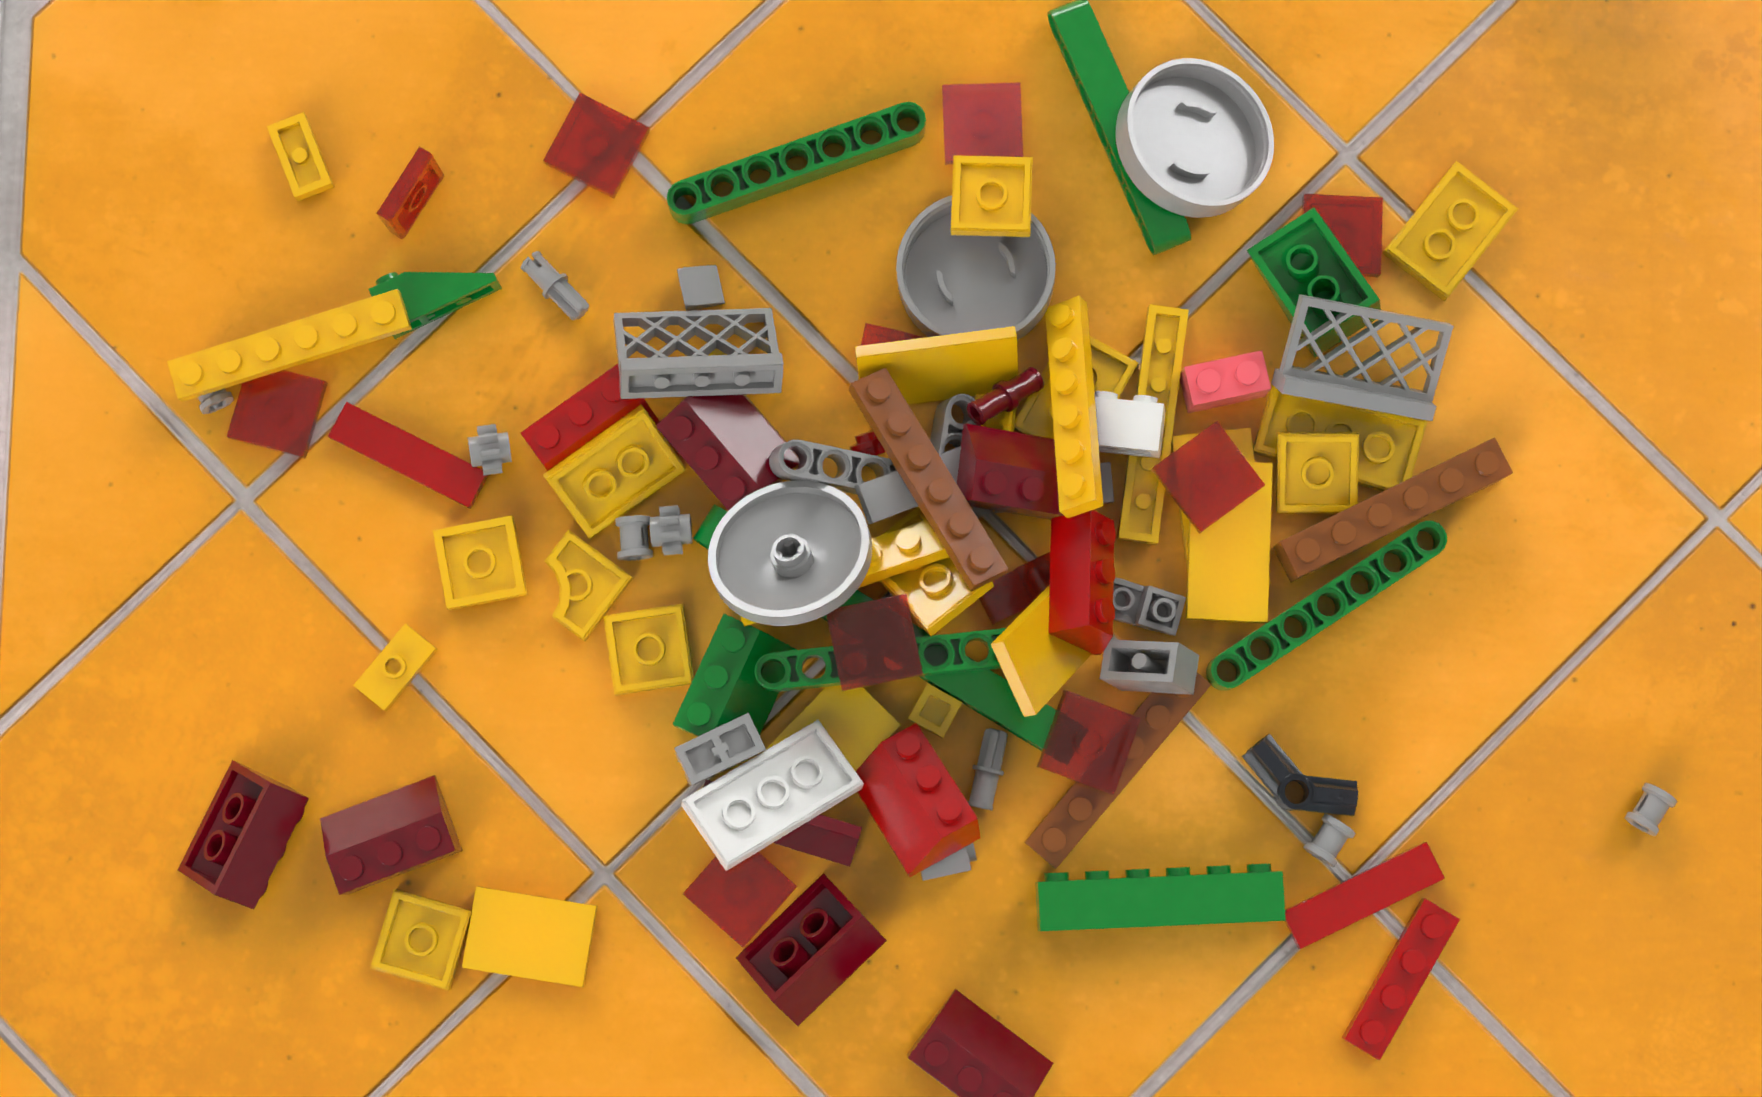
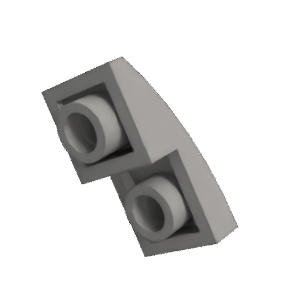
M1115 577L1113 585L1114 620L1176 636L1186 597L1153 586H1142Z

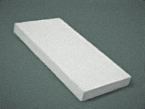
M816 720L684 798L681 806L727 871L863 788L864 783L820 721Z

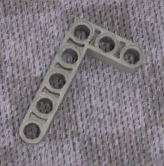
M958 394L942 401L937 406L930 441L938 454L944 453L947 443L952 444L955 448L961 446L963 424L976 425L967 412V404L975 401L972 396ZM953 404L959 406L964 413V419L961 424L957 423L951 416ZM804 440L785 442L777 446L769 457V465L772 472L781 479L789 481H815L832 486L842 492L856 495L857 492L854 486L864 483L861 477V471L864 466L870 467L874 471L876 478L897 470L889 458ZM787 449L794 451L798 455L799 465L796 470H792L785 465L784 453ZM825 458H830L836 463L838 472L835 478H831L824 473L823 461Z

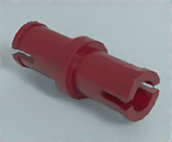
M1029 367L1009 381L1002 380L993 385L992 391L967 404L969 417L976 425L981 426L987 420L1003 411L1011 412L1019 406L1020 401L1044 388L1042 376L1035 368Z

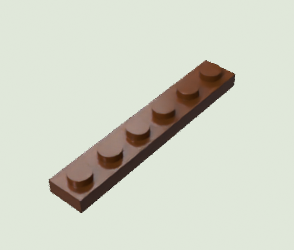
M883 368L852 382L849 392L970 592L1004 576L1008 571L1007 565L887 369Z
M1197 672L1194 695L1151 692L1024 843L1056 869L1212 684Z

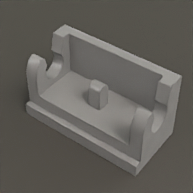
M747 713L675 747L674 750L676 758L685 772L687 782L691 787L764 752L766 748L750 714Z

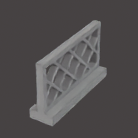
M1299 294L1280 369L1275 368L1271 384L1282 394L1433 421L1437 406L1432 401L1454 326L1446 322ZM1308 306L1323 309L1329 319L1328 322L1311 333L1304 324ZM1331 311L1341 313L1334 317ZM1352 315L1360 316L1367 328L1348 340L1339 324ZM1369 318L1378 319V321L1372 324ZM1390 322L1398 323L1404 335L1385 347L1376 331ZM1406 325L1414 326L1415 328L1409 331ZM1334 328L1342 344L1326 355H1323L1315 339ZM1428 329L1440 331L1436 346L1422 354L1414 338ZM1301 332L1305 335L1302 339H1300ZM1372 335L1380 351L1361 363L1352 347ZM1409 342L1418 358L1398 369L1390 354ZM1310 343L1319 359L1306 368L1293 366L1296 352ZM1348 351L1356 367L1343 375L1334 374L1328 363ZM1385 358L1393 374L1381 382L1372 381L1366 369ZM1430 359H1432V360H1431V364H1430V366H1429V364H1428L1427 361L1430 360ZM1422 365L1427 373L1424 389L1409 388L1403 377ZM1321 367H1324L1326 372L1316 370H1318ZM1361 373V375L1363 376L1364 379H1359V378H1354V377H1356L1357 375H1359V374ZM1396 381H1399L1401 386H1396L1392 384Z
M772 308L614 313L613 322L621 399L781 393L784 363L782 353H779ZM764 322L765 325L757 334L744 327L747 323ZM708 324H719L725 329L715 335L704 327ZM669 325H679L685 330L678 336H675L665 330V328ZM639 326L646 331L636 338L626 332L623 327ZM733 334H736L747 342L740 348H737L726 340ZM694 335L707 342L699 350L687 343ZM655 336L667 343L659 351L646 344ZM755 347H758L759 349L763 350L768 354L748 353L752 351ZM716 348L727 354L708 356ZM675 350H679L680 352L687 355L681 357H668ZM636 351H638V352H640L641 354L645 355V356L648 357V358H628V357H630L633 353H635Z

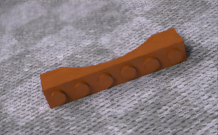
M1494 437L1278 542L1273 546V549L1290 582H1293L1410 523L1503 480L1513 474V471Z

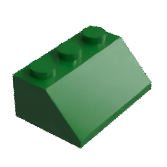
M723 613L673 725L698 737L749 713L760 735L779 692H770L760 686L754 673L755 665L758 659L765 654L797 649L753 626L748 625L744 627L742 621ZM770 662L762 670V677L768 683H777L785 675L784 666L778 662Z

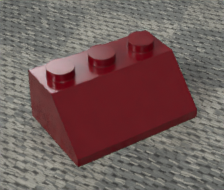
M746 394L688 396L656 425L658 430L728 511L754 491L784 480L772 472L769 465V457L777 446L786 441ZM789 449L785 451V465L792 470L798 467L799 458L794 451Z
M967 423L963 424L957 485L971 507L1048 520L1063 515L1059 512L1054 439Z
M232 760L178 871L212 894L254 910L259 899L267 890L268 880L277 862L283 857L286 851V844L296 824L299 823L304 815L305 806L309 798L289 786Z
M436 775L320 818L325 856L339 895H349L463 851Z
M823 873L750 943L736 959L769 999L799 1026L887 940Z
M956 989L907 1054L908 1059L959 1097H1034L1053 1065L1052 1061Z

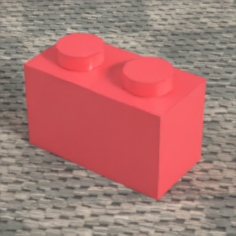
M1262 350L1186 366L1180 374V384L1188 414L1263 398L1271 390Z

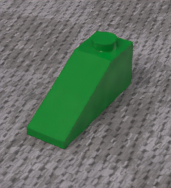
M392 272L377 279L375 282L376 286L368 290L371 296L395 289L401 292L412 329L392 335L394 339H397L501 290L502 287L494 273L403 272L398 275L397 272Z

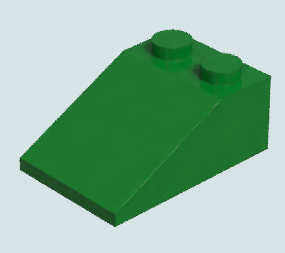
M1315 207L1247 250V253L1291 324L1299 294L1381 310L1380 299ZM1308 306L1304 324L1311 333L1328 322L1329 319L1323 309ZM1331 311L1334 317L1341 313ZM1352 315L1339 324L1346 338L1366 326L1362 318L1357 315ZM1369 318L1370 322H1373L1374 320H1376V319ZM1332 328L1315 339V342L1321 352L1324 353L1341 342V339L1335 329ZM1301 332L1300 338L1302 339L1303 337H1305L1303 332ZM1310 343L1307 344L1306 347L1309 349L1313 357L1316 358L1317 355L1311 347Z

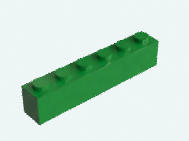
M1247 864V873H1231V865L1206 866L1207 874L1191 875L1190 867L1166 868V876L1150 877V869L1125 870L1126 878L1109 879V871H1086L1085 880H1069V872L1044 873L1045 881L1035 882L1038 931L1286 921L1283 871L1272 872L1271 864Z

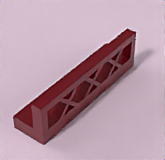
M706 779L703 787H705L713 781ZM820 814L773 843L850 867L862 827Z

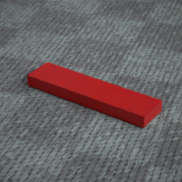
M348 402L345 403L328 435L330 439L469 509L472 508L489 476L484 475L482 469L472 467L470 463Z
M1423 842L1285 909V923L1298 949H1302L1445 879L1428 843Z

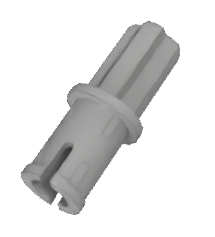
M539 251L533 252L531 256L534 260L532 261L527 257L521 265V270L526 272L543 290V297L545 299L551 298L571 320L582 318L588 311L589 304L567 282L568 276L565 273L559 274Z
M989 728L984 732L978 763L972 767L976 772L968 801L970 806L993 810L992 805L999 775H1004V771H1000L1008 738L1007 733L1004 731Z

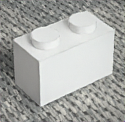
M1095 391L1099 452L1160 458L1166 413L1164 404L1157 403L1158 398L1153 396L1135 395L1133 400L1117 399L1118 394L1113 392Z

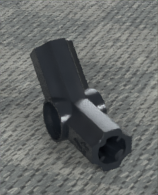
M1270 734L1266 735L1242 755V758L1274 795L1276 803L1282 809L1345 816L1355 815L1358 801L1357 781L1303 775ZM1290 781L1298 782L1303 788V798L1297 804L1291 803L1285 796V788Z

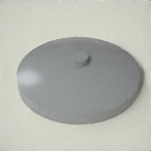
M795 480L780 482L754 491L736 503L724 515L710 541L708 567L719 596L738 615L764 625H798L829 614L855 593L863 582L871 563L872 539L861 509L842 491L815 481Z

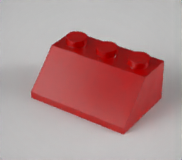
M618 364L520 432L547 471L639 405L643 406L655 425L660 422L644 398L621 399Z
M1090 510L1070 518L1064 515L1051 518L1048 633L1093 655H1101L1113 637V620L1115 618L1113 585L1116 577L1114 543L1116 541V530L1113 520L1095 510Z
M917 723L882 741L855 771L864 783L863 788L857 794L909 878L980 839L979 822L976 814Z

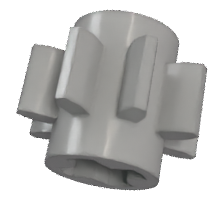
M496 424L477 426L478 436L468 437L472 467L482 466L484 475L503 473L502 463L512 462L508 432L497 433Z
M678 505L659 507L660 516L650 517L652 547L662 546L664 555L683 554L682 544L693 543L690 514H680Z

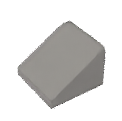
M717 265L677 269L686 311L725 304Z

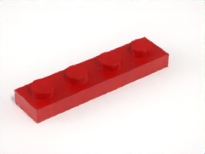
M1426 898L1420 900L1342 1039L1377 1060L1382 1058L1459 923V918Z

